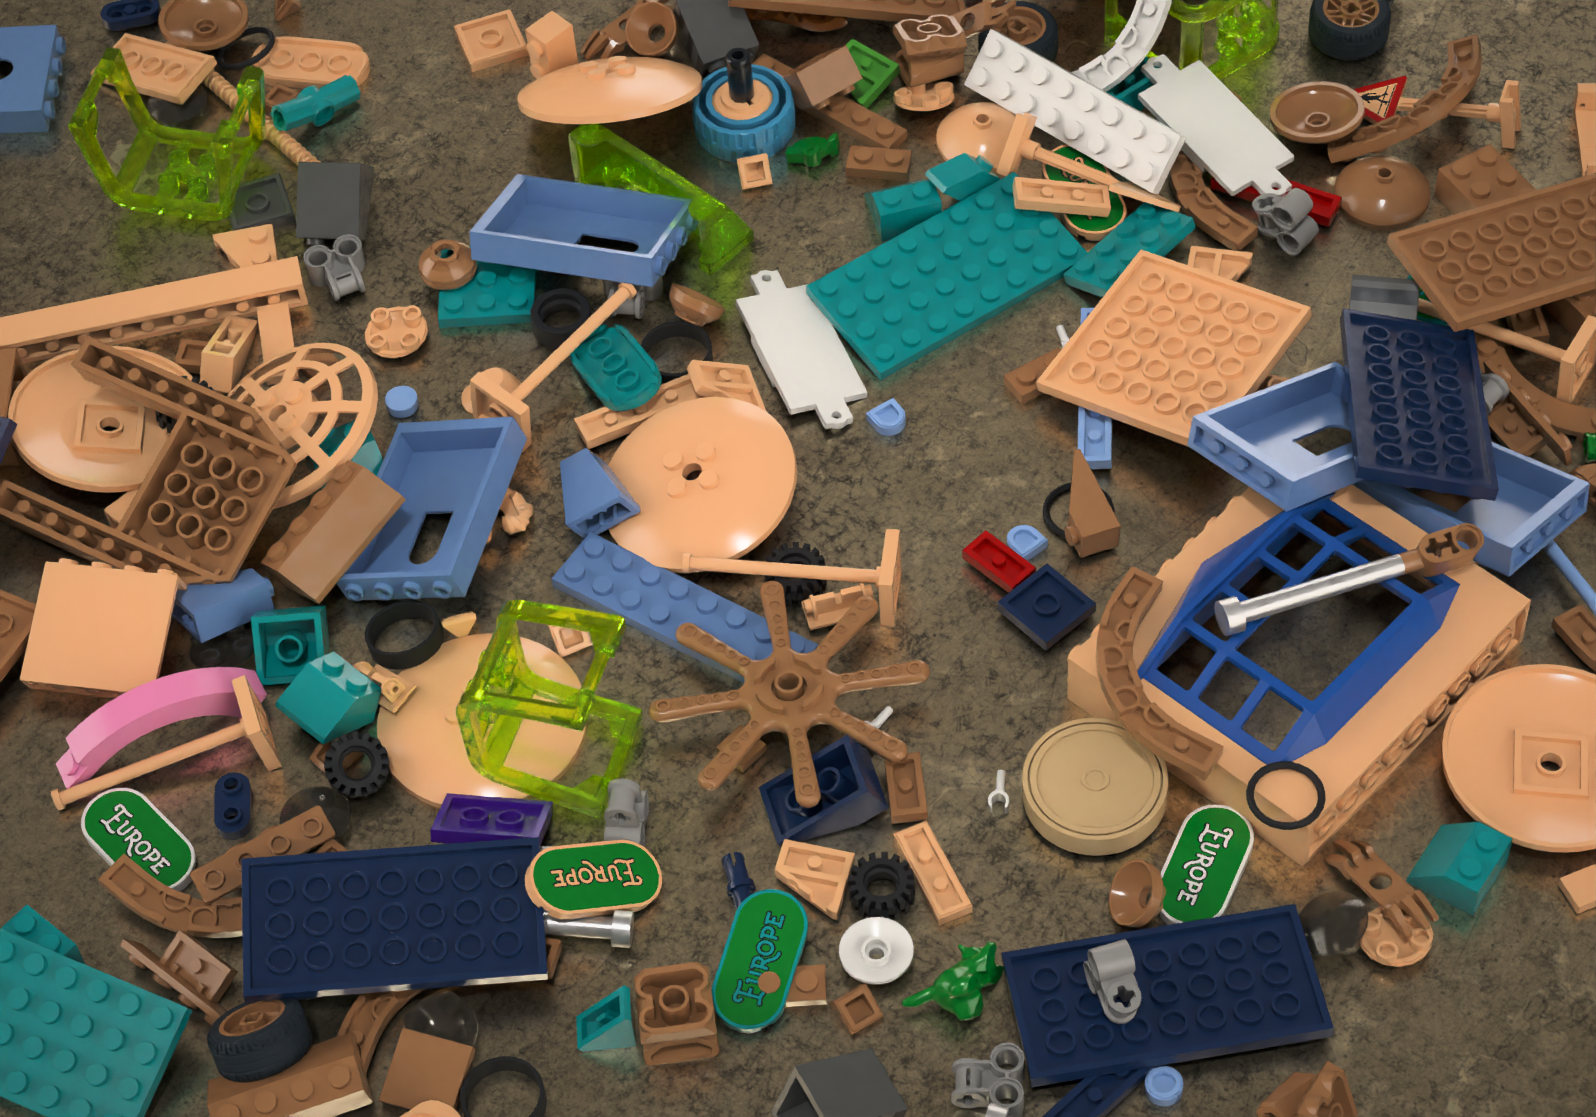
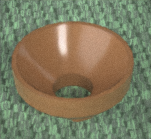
M654 1L643 3L635 8L629 15L625 26V36L630 47L635 52L647 57H657L668 52L674 46L679 34V23L673 11L666 5ZM657 26H663L665 28V36L662 40L653 42L651 39L652 30Z
M442 239L436 241L422 252L418 263L420 277L423 282L439 290H451L465 285L474 277L477 269L476 260H471V248L456 240ZM444 249L454 251L452 256L448 258L436 256L439 251Z
M672 283L668 295L674 309V314L694 325L703 327L704 324L714 322L721 318L726 309L719 302L688 287Z
M1140 859L1130 860L1118 870L1109 891L1110 913L1118 924L1127 927H1141L1160 913L1163 909L1166 889L1159 870L1153 864ZM1152 889L1149 903L1146 905L1147 895Z

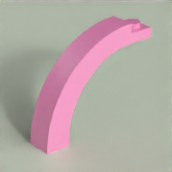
M235 667L192 669L155 679L106 703L88 716L66 737L70 748L56 763L66 788L68 789L89 781L99 768L119 750L139 737L165 725L189 718L211 715L242 718L232 680L245 675L259 701L262 702L267 697V694L256 672Z

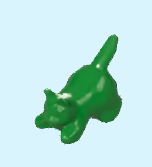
M987 942L984 947H965L959 944L958 948L962 954L961 961L943 971L935 979L933 986L904 999L901 1004L904 1007H919L928 1002L935 1001L945 1011L954 1013L959 1020L968 1021L979 1017L984 1007L980 990L996 984L1003 973V966L995 964L996 943Z

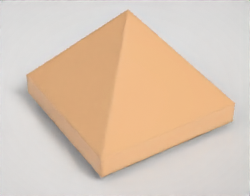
M767 153L736 159L742 190L773 184Z
M469 611L442 618L441 623L445 629L460 638L468 636L477 618L475 612Z
M581 613L548 625L557 652L561 658L592 645Z

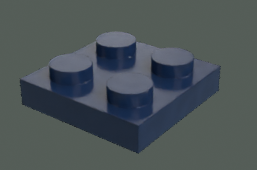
M1047 563L997 602V610L1047 651L1096 612V603Z

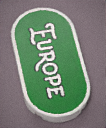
M114 788L102 792L88 803L81 818L83 834L88 844L110 867L125 854L156 880L174 890L182 891L192 881L190 872L195 870L197 863L194 848L190 841L146 796L134 789Z
M1217 804L1197 808L1185 818L1160 873L1166 889L1160 917L1167 925L1225 916L1253 850L1254 832L1248 819L1229 806Z

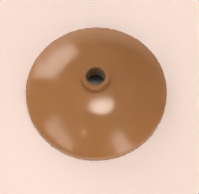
M169 0L160 11L158 23L162 36L172 45L196 52H205L225 47L235 41L245 31L249 22L247 5L243 0Z
M1327 81L1307 82L1293 86L1280 93L1270 106V122L1273 128L1282 136L1304 144H1323L1339 140L1354 131L1361 124L1365 114L1364 101L1359 93L1346 85Z
M1376 155L1358 159L1347 165L1336 179L1334 195L1342 197L1339 209L1353 222L1368 228L1389 230L1407 226L1418 220L1428 208L1431 190L1425 175L1413 164L1397 157Z

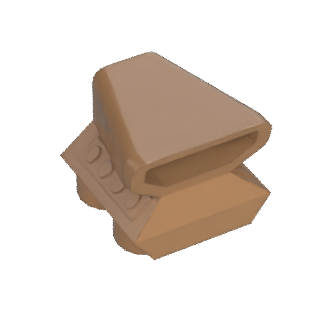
M940 14L930 16L926 20L905 19L894 24L893 34L903 48L897 53L895 62L899 64L901 71L899 74L908 88L964 73V51L967 43L965 32L954 16Z
M698 962L642 969L634 977L640 1040L641 1044H643L645 1063L647 1065H658L718 1055L720 1050L716 1036L717 1030L709 968Z
M1329 1061L1325 1063L1318 1074L1300 1072L1291 1074L1260 1104L1256 1111L1257 1117H1357L1358 1114L1345 1071Z

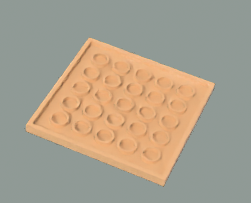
M1140 250L1036 381L1038 391L1187 446L1193 416L1257 391L1312 317L1311 307Z

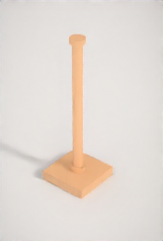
M621 282L618 285V290L511 394L478 372L470 379L473 418L513 416L527 437L522 450L524 452L532 444L530 409L522 401L624 301L632 299L637 294L635 287L632 284Z
M1418 298V312L1445 321L1432 302ZM1588 315L1567 350L1488 322L1467 328L1479 334L1560 362L1556 398L1570 404L1596 364V317Z
M886 529L881 566H877L876 570L692 556V553L684 552L682 572L691 573V570L873 583L879 590L880 626L894 627L902 573L900 530Z
M243 675L232 680L242 718L239 719L240 723L60 791L59 788L51 791V796L57 810L65 809L68 803L243 736L250 739L269 772L282 767L266 711L246 676Z

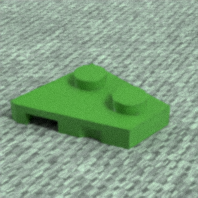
M852 38L846 46L863 79L853 84L855 89L850 93L856 103L868 108L901 71L899 64Z

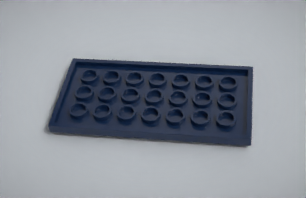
M1343 308L1340 316V328L1355 477L1369 482L1379 481L1397 484L1405 488L1415 487L1433 490L1440 494L1450 493L1468 496L1476 500L1486 499L1495 501L1499 487L1474 330L1464 329L1454 332L1450 326Z
M539 837L241 859L244 1001L256 1002L287 998L296 999L548 980L544 909L542 906L538 908L532 902L525 886L527 868L540 852Z
M1295 904L1001 953L1002 965L1031 1087L1333 1037L1334 1027ZM1126 939L1133 953L1136 967L1133 973L1142 998L1135 1017L1128 1023L1117 1024L1106 1017L1098 994H1093L1090 990L1083 964L1084 961L1088 960L1087 951L1089 949ZM1117 997L1115 1003L1122 1002L1124 1007H1128L1129 1001L1123 1002L1120 997Z

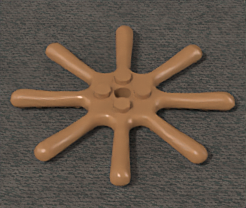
M768 581L760 587V596L773 648L771 655L762 660L750 659L690 622L683 623L676 630L675 636L677 641L683 646L740 674L744 678V684L739 689L728 692L655 700L649 706V715L657 723H669L731 710H742L750 714L749 723L699 772L697 782L706 791L717 790L763 735L770 732L786 734L789 739L796 801L801 807L812 808L819 803L821 793L807 738L808 730L816 725L832 726L845 735L848 734L855 741L883 759L892 763H898L905 758L908 751L907 745L900 739L839 709L835 704V700L839 696L850 692L918 685L928 679L930 669L924 661L913 660L852 673L837 674L832 672L828 667L830 660L876 615L879 608L877 601L870 596L859 597L815 650L809 653H799L793 650L790 644L784 588L777 581Z

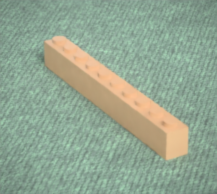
M298 256L0 317V349L17 348L22 364L54 358L66 352L80 349L87 336L112 346L222 323L227 315L241 318L256 316V307L285 301H288L290 308L308 305Z

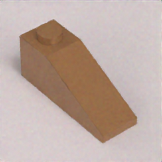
M1078 449L1073 454L1068 526L1064 528L1068 544L1075 546L1081 558L1117 547L1119 545L1121 525L1083 453Z

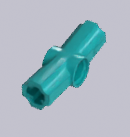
M344 75L319 89L314 85L306 87L298 94L297 98L272 107L270 114L273 119V125L280 132L282 130L288 131L310 122L315 126L326 124L334 116L335 111L360 99L361 92L357 82L351 75Z

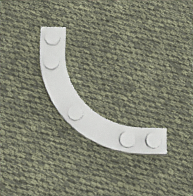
M1137 0L1131 17L1119 37L1115 40L1116 44L1105 55L1101 54L1093 61L1079 67V70L1071 73L1105 92L1119 84L1135 70L1153 47L1163 28L1172 0Z

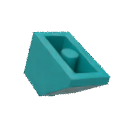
M967 153L941 163L925 173V176L942 193L959 201L1000 180L992 171L994 166L990 161L981 155L975 158Z

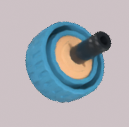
M733 48L726 54L727 67L718 69L704 78L702 89L693 98L692 102L694 130L700 145L714 157L737 163L736 159L763 153H767L768 158L775 155L788 144L795 129V105L791 87L774 70L751 64V55L744 48Z

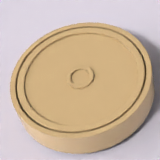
M1082 718L1065 722L1045 733L1033 745L1026 757L1022 774V798L1025 812L1032 825L1045 839L1064 850L1092 856L1110 855L1126 851L1144 841L1154 832L1166 810L1168 770L1165 760L1137 741L1120 721L1106 718Z

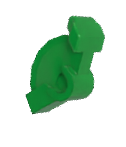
M838 133L831 134L828 139L818 136L807 137L799 140L792 146H788L785 153L787 163H801L808 167H816L821 164L823 157L829 154L831 157L838 155L840 151Z

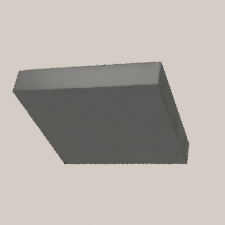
M280 173L220 189L233 231L272 224L274 229L296 222Z

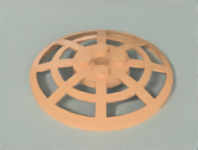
M323 342L302 345L273 356L247 374L227 395V397L244 403L251 395L255 401L250 407L255 408L284 448L287 450L296 444L300 446L297 451L290 454L296 464L309 455L319 465L308 476L285 487L273 509L292 504L322 488L330 481L334 471L339 466L345 464L348 460H352L371 429L378 403L377 382L373 371L363 358L348 347ZM324 352L339 353L346 356L345 359L329 367L318 361L304 360L309 354ZM355 365L362 383L361 401L343 400V389L337 374ZM299 369H312L319 372L305 383L294 381ZM285 372L279 384L270 387L266 391L260 386L272 377ZM328 380L331 387V400L318 401L312 391ZM327 413L322 425L310 437L308 433L314 426L318 414ZM339 413L357 414L347 437L329 457L319 445L332 430Z

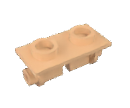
M859 583L857 586L841 589L839 593L835 594L833 591L816 596L809 595V599L801 601L809 629L814 630L837 624L859 597H873L871 585Z
M360 661L353 665L358 671L381 687L378 705L393 713L406 702L408 696L417 687L415 684L378 664L374 668L366 661Z

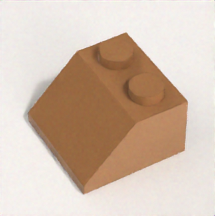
M846 45L823 52L781 75L792 89L794 103L801 110L812 107L814 111L830 104L829 97L837 93L841 97L855 89L853 84L863 79Z

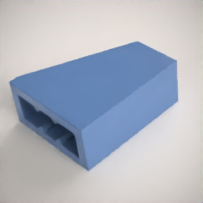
M584 448L560 462L566 526L585 539L590 532L598 535L640 512V506L608 464L588 448Z
M253 568L240 570L232 583L187 585V591L177 590L172 616L200 643H203L251 621V617L257 611L274 610L272 596L275 594L274 588L267 577L263 578Z

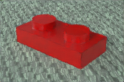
M986 530L962 550V558L1008 593L1036 572L1034 565Z

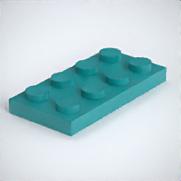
M1144 202L1088 252L1087 256L1077 261L1063 274L1065 283L1103 298L1140 250L1164 257L1196 228L1194 218Z

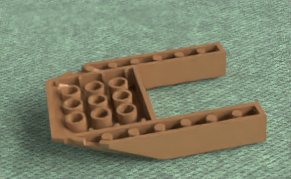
M87 336L71 363L85 380L172 417L177 422L116 529L5 479L0 486V520L85 560L109 564L113 569L124 570V566L130 565L140 567L145 572L157 573L158 569L171 570L177 573L186 585L232 583L297 466L296 462L255 408Z

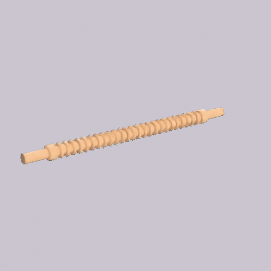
M214 69L202 81L207 88L214 92L216 96H219L237 114H240L247 123L255 127L256 131L265 136L272 145H275L278 150L286 154V157L291 159L293 163H296L297 166L298 162H321L315 156H312L305 147H302L299 142L291 138V135L286 133V131L282 130L279 132L269 116L260 111L253 102L245 98L238 89H235L233 85Z

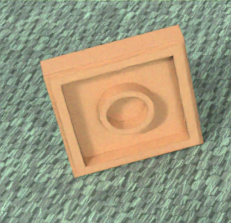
M510 9L454 26L456 37L472 72L529 56L526 42Z

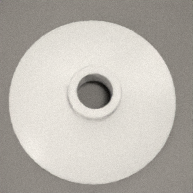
M870 917L854 923L845 931L839 944V957L845 971L854 979L867 984H885L896 980L907 971L914 955L913 941L908 931L898 922L884 917ZM875 954H880L883 956L880 959L871 958V956Z

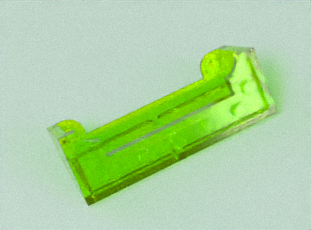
M581 124L568 134L576 183L615 188L620 184L632 191L693 199L688 209L690 216L698 221L697 229L693 232L699 235L701 240L698 243L699 252L702 253L699 259V268L710 276L754 240L753 230L726 204L601 124Z

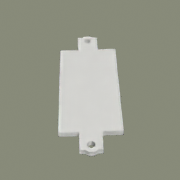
M1162 54L1157 57H1151L1141 67V72L1154 85L1139 93L1138 100L1160 123L1187 137L1181 150L1202 172L1208 171L1231 196L1236 195L1251 185L1261 195L1274 193L1284 197L1286 192L1291 190L1292 184L1278 170L1293 162L1294 155L1200 60L1179 70Z
M763 270L755 275H750V282L757 295L736 299L735 305L751 335L750 342L773 388L777 387L790 415L815 409L825 429H841L847 424L853 423V416L846 402L867 398L868 392L832 323L806 294V286L808 284L786 288L778 270Z

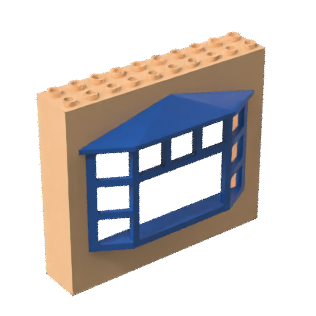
M1354 485L1344 487L1287 512L1248 486V489L1240 496L1236 495L1229 501L1226 509L1218 517H1212L1205 525L1204 530L1196 538L1191 537L1188 539L1182 551L1174 559L1169 558L1163 563L1159 573L1154 576L1163 581L1162 590L1142 618L1133 642V660L1143 684V691L1150 702H1155L1167 715L1181 725L1224 746L1220 759L1205 781L1165 760L1167 770L1212 803L1229 806L1244 816L1250 822L1254 833L1302 867L1449 717L1458 700L1475 684L1488 677L1522 642L1531 599L1473 562L1465 567L1432 577L1421 576L1415 571L1408 573L1431 588L1421 594L1396 578L1378 582V584L1410 605L1313 701L1308 700L1236 650L1270 616L1247 622L1245 631L1233 634L1227 641H1222L1202 627L1215 613L1214 605L1216 601L1232 596L1237 597L1240 602L1249 599L1238 590L1263 566L1288 581L1281 588L1284 589L1306 582L1333 555H1336L1353 567L1369 563V560L1347 547L1356 541L1361 542L1386 558L1415 549L1421 539L1428 534ZM1318 514L1344 531V533L1336 537L1330 536L1310 521ZM1301 532L1323 548L1303 568L1296 571L1276 558L1275 555L1293 537ZM1098 624L1093 630L1091 637L1082 645H1076L1068 655L1067 699L1094 718L1119 721L1106 700L1097 673L1096 645L1100 626ZM1193 636L1216 653L1191 689L1185 690L1159 672L1158 667L1188 638ZM1225 661H1229L1259 682L1232 720L1226 719L1200 700V696ZM1270 690L1303 712L1275 751H1272L1243 730L1244 724ZM1290 761L1299 763L1317 774L1322 781L1326 796L1324 808L1318 818L1311 824L1294 830L1273 828L1257 819L1248 806L1246 789L1253 774L1261 767L1274 762ZM1278 769L1265 774L1259 779L1254 789V799L1257 807L1267 817L1280 822H1295L1312 813L1318 801V792L1314 783L1305 774L1292 769Z

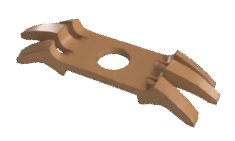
M637 0L632 8L600 31L595 29L583 45L580 53L589 61L604 47L606 48L600 59L610 58L614 54L622 52L628 42L625 31L620 29V26L627 22L632 11L646 2L654 1L663 4L670 0ZM666 5V6L669 7V8L673 11V13H674V7H673V6Z
M983 0L981 3L952 15H945L954 16L963 30L965 19L970 15L975 16L973 26L968 30H964L965 38L967 39L989 29H1000L1007 21L1009 14L1016 7V0H1011L1005 5L1003 4L1006 0Z
M1337 839L1333 842V845L1349 858L1353 866L1349 865L1347 857L1339 854H1329L1324 861L1338 868L1348 881L1352 880L1383 909L1384 915L1396 923L1406 939L1412 936V930L1400 909L1407 912L1424 930L1430 928L1424 913L1433 923L1439 920V916L1421 890H1415L1375 853L1371 844L1360 840L1348 842ZM1377 876H1384L1389 878L1392 883L1388 888L1380 890L1373 888L1370 885V881Z

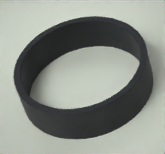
M675 321L661 324L652 329L641 343L643 349L648 353L654 345L667 338H691L700 342L706 348L707 354L703 361L713 362L712 345L708 334L702 328L692 323ZM660 371L662 376L661 384L687 375L688 371L682 373Z
M415 600L401 601L383 608L371 618L365 629V641L373 660L382 667L395 670L412 668L424 663L435 655L444 639V631L436 610L427 603ZM407 618H425L435 623L433 631L428 638L409 650L385 652L374 647L379 634L397 621Z
M500 1056L488 1059L477 1065L463 1082L460 1101L464 1117H472L467 1108L468 1099L474 1087L485 1077L500 1071H516L530 1077L538 1085L540 1096L534 1111L528 1117H543L545 1114L547 1098L542 1078L530 1063L520 1058Z

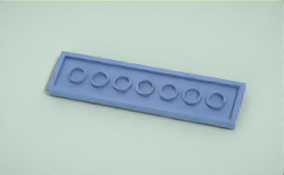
M592 532L586 536L551 578L554 588L743 683L744 678L740 674L680 644L675 636L677 628L683 623H693L753 660L766 659L773 651L766 618L665 568L654 566L644 558ZM789 630L790 644L796 652L809 653L819 646L817 643Z

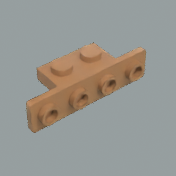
M1490 358L1483 362L1485 374L1493 373L1500 376L1509 387V395L1504 400L1497 401L1493 405L1492 412L1487 416L1490 432L1503 447L1527 457L1547 445L1565 466L1571 464L1570 450L1573 447L1567 436L1563 432L1556 433L1551 427L1552 423L1547 414L1542 409L1537 411L1531 405L1532 401L1527 392L1522 387L1516 388L1511 383V377L1502 365L1496 366Z
M315 806L279 826L274 825L265 829L258 837L246 843L242 842L231 847L222 856L191 871L190 878L204 903L210 904L242 887L241 859L305 854L335 838V831L322 808Z
M179 930L161 958L142 943L123 939L120 943V946L129 952L127 958L132 963L143 969L148 967L155 973L152 978L157 983L168 989L173 987L180 993L178 999L193 1009L200 1008L206 1013L204 1019L209 1024L213 1025L221 1015L227 1012L218 1002L238 971L188 932Z

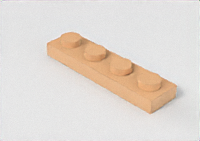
M687 374L661 384L657 393L648 402L637 408L615 411L602 407L574 418V423L584 444L588 449L631 433L648 418L668 407L684 401L705 397L696 394L690 376Z

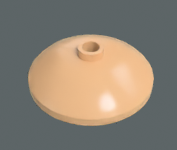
M989 102L971 103L955 109L941 121L937 129L936 143L940 155L945 161L963 153H967L975 158L981 155L993 164L992 171L996 173L1016 114L998 104Z

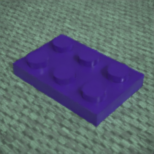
M447 793L430 829L431 842L451 844L539 837V845H541L553 815V801Z

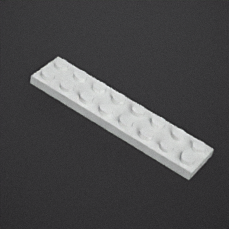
M990 29L964 83L965 86L1014 114L1020 113L1024 115L1027 112L1037 116L1036 127L1153 194H1159L1187 138L993 29Z

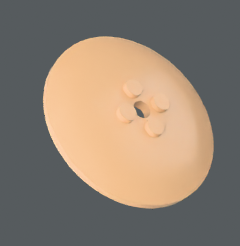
M614 56L569 65L547 73L526 85L519 92L517 100L519 109L523 114L545 122L561 124L618 122L658 114L692 100L702 89V77L696 69L666 59Z
M111 346L178 376H187V379L190 381L193 378L178 364L158 354L131 347ZM79 349L58 355L31 371L14 391L8 409V418L17 423L11 440L22 459L41 475L71 488L105 493L139 489L170 433H167V427L162 429L159 426L155 410L85 380L71 365ZM108 426H112V427H116V428H117V429L114 430V431H105V430H103L104 427H108Z
M698 398L675 404L656 413L629 434L619 446L608 465L640 506L639 513L608 530L618 546L644 558L654 566L665 568L673 573H683L682 560L684 552L692 553V556L739 559L756 548L773 532L790 506L797 481V461L789 437L783 427L768 412L749 402L734 398ZM696 470L702 471L698 478L686 480L691 472ZM691 570V573L701 572V571Z
M486 633L463 636L444 642L435 655L424 663L412 668L403 669L398 676L415 684L417 687L395 713L380 706L377 719V738L387 750L389 772L392 777L415 798L440 808L447 793L528 800L542 794L561 779L576 760L586 737L588 710L586 697L577 675L558 654L544 645L527 638L509 634ZM477 708L489 709L486 715L480 717L471 715Z
M1534 664L1513 667L1497 672L1475 684L1458 700L1447 719L1443 732L1441 746L1442 765L1446 780L1455 798L1477 822L1512 838V843L1540 851L1562 853L1596 849V675L1568 666ZM1552 761L1558 764L1560 769L1548 771L1542 767L1541 763Z

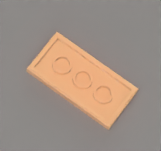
M125 33L90 74L94 81L183 105L217 65V62L212 55Z

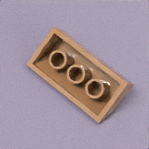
M348 460L334 471L330 481L312 497L309 506L291 522L289 529L282 538L269 548L261 564L286 588L320 604L406 499L368 469Z
M354 1032L310 1046L302 1059L274 1076L253 1082H234L225 1079L223 1076L208 1081L207 1107L210 1117H334L373 1103Z

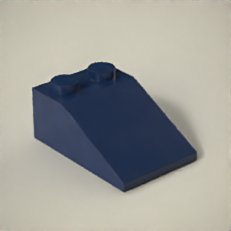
M848 734L812 755L821 793V799L815 807L804 808L797 803L792 767L758 787L777 845L782 847L784 839L801 842L859 826L889 808L869 751Z

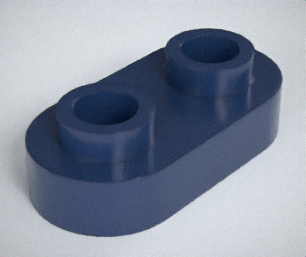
M120 0L105 5L100 14L103 24L107 29L120 31L153 24L158 20L161 8L158 0Z
M235 772L222 776L215 785L214 822L220 836L227 840H238L245 837L253 825L252 787L245 775ZM230 816H236L234 819L228 820Z

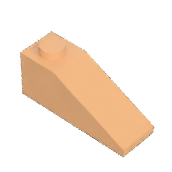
M226 316L201 352L199 384L204 380L208 383V387L211 386L215 392L220 394L229 393L237 385L258 328V320Z

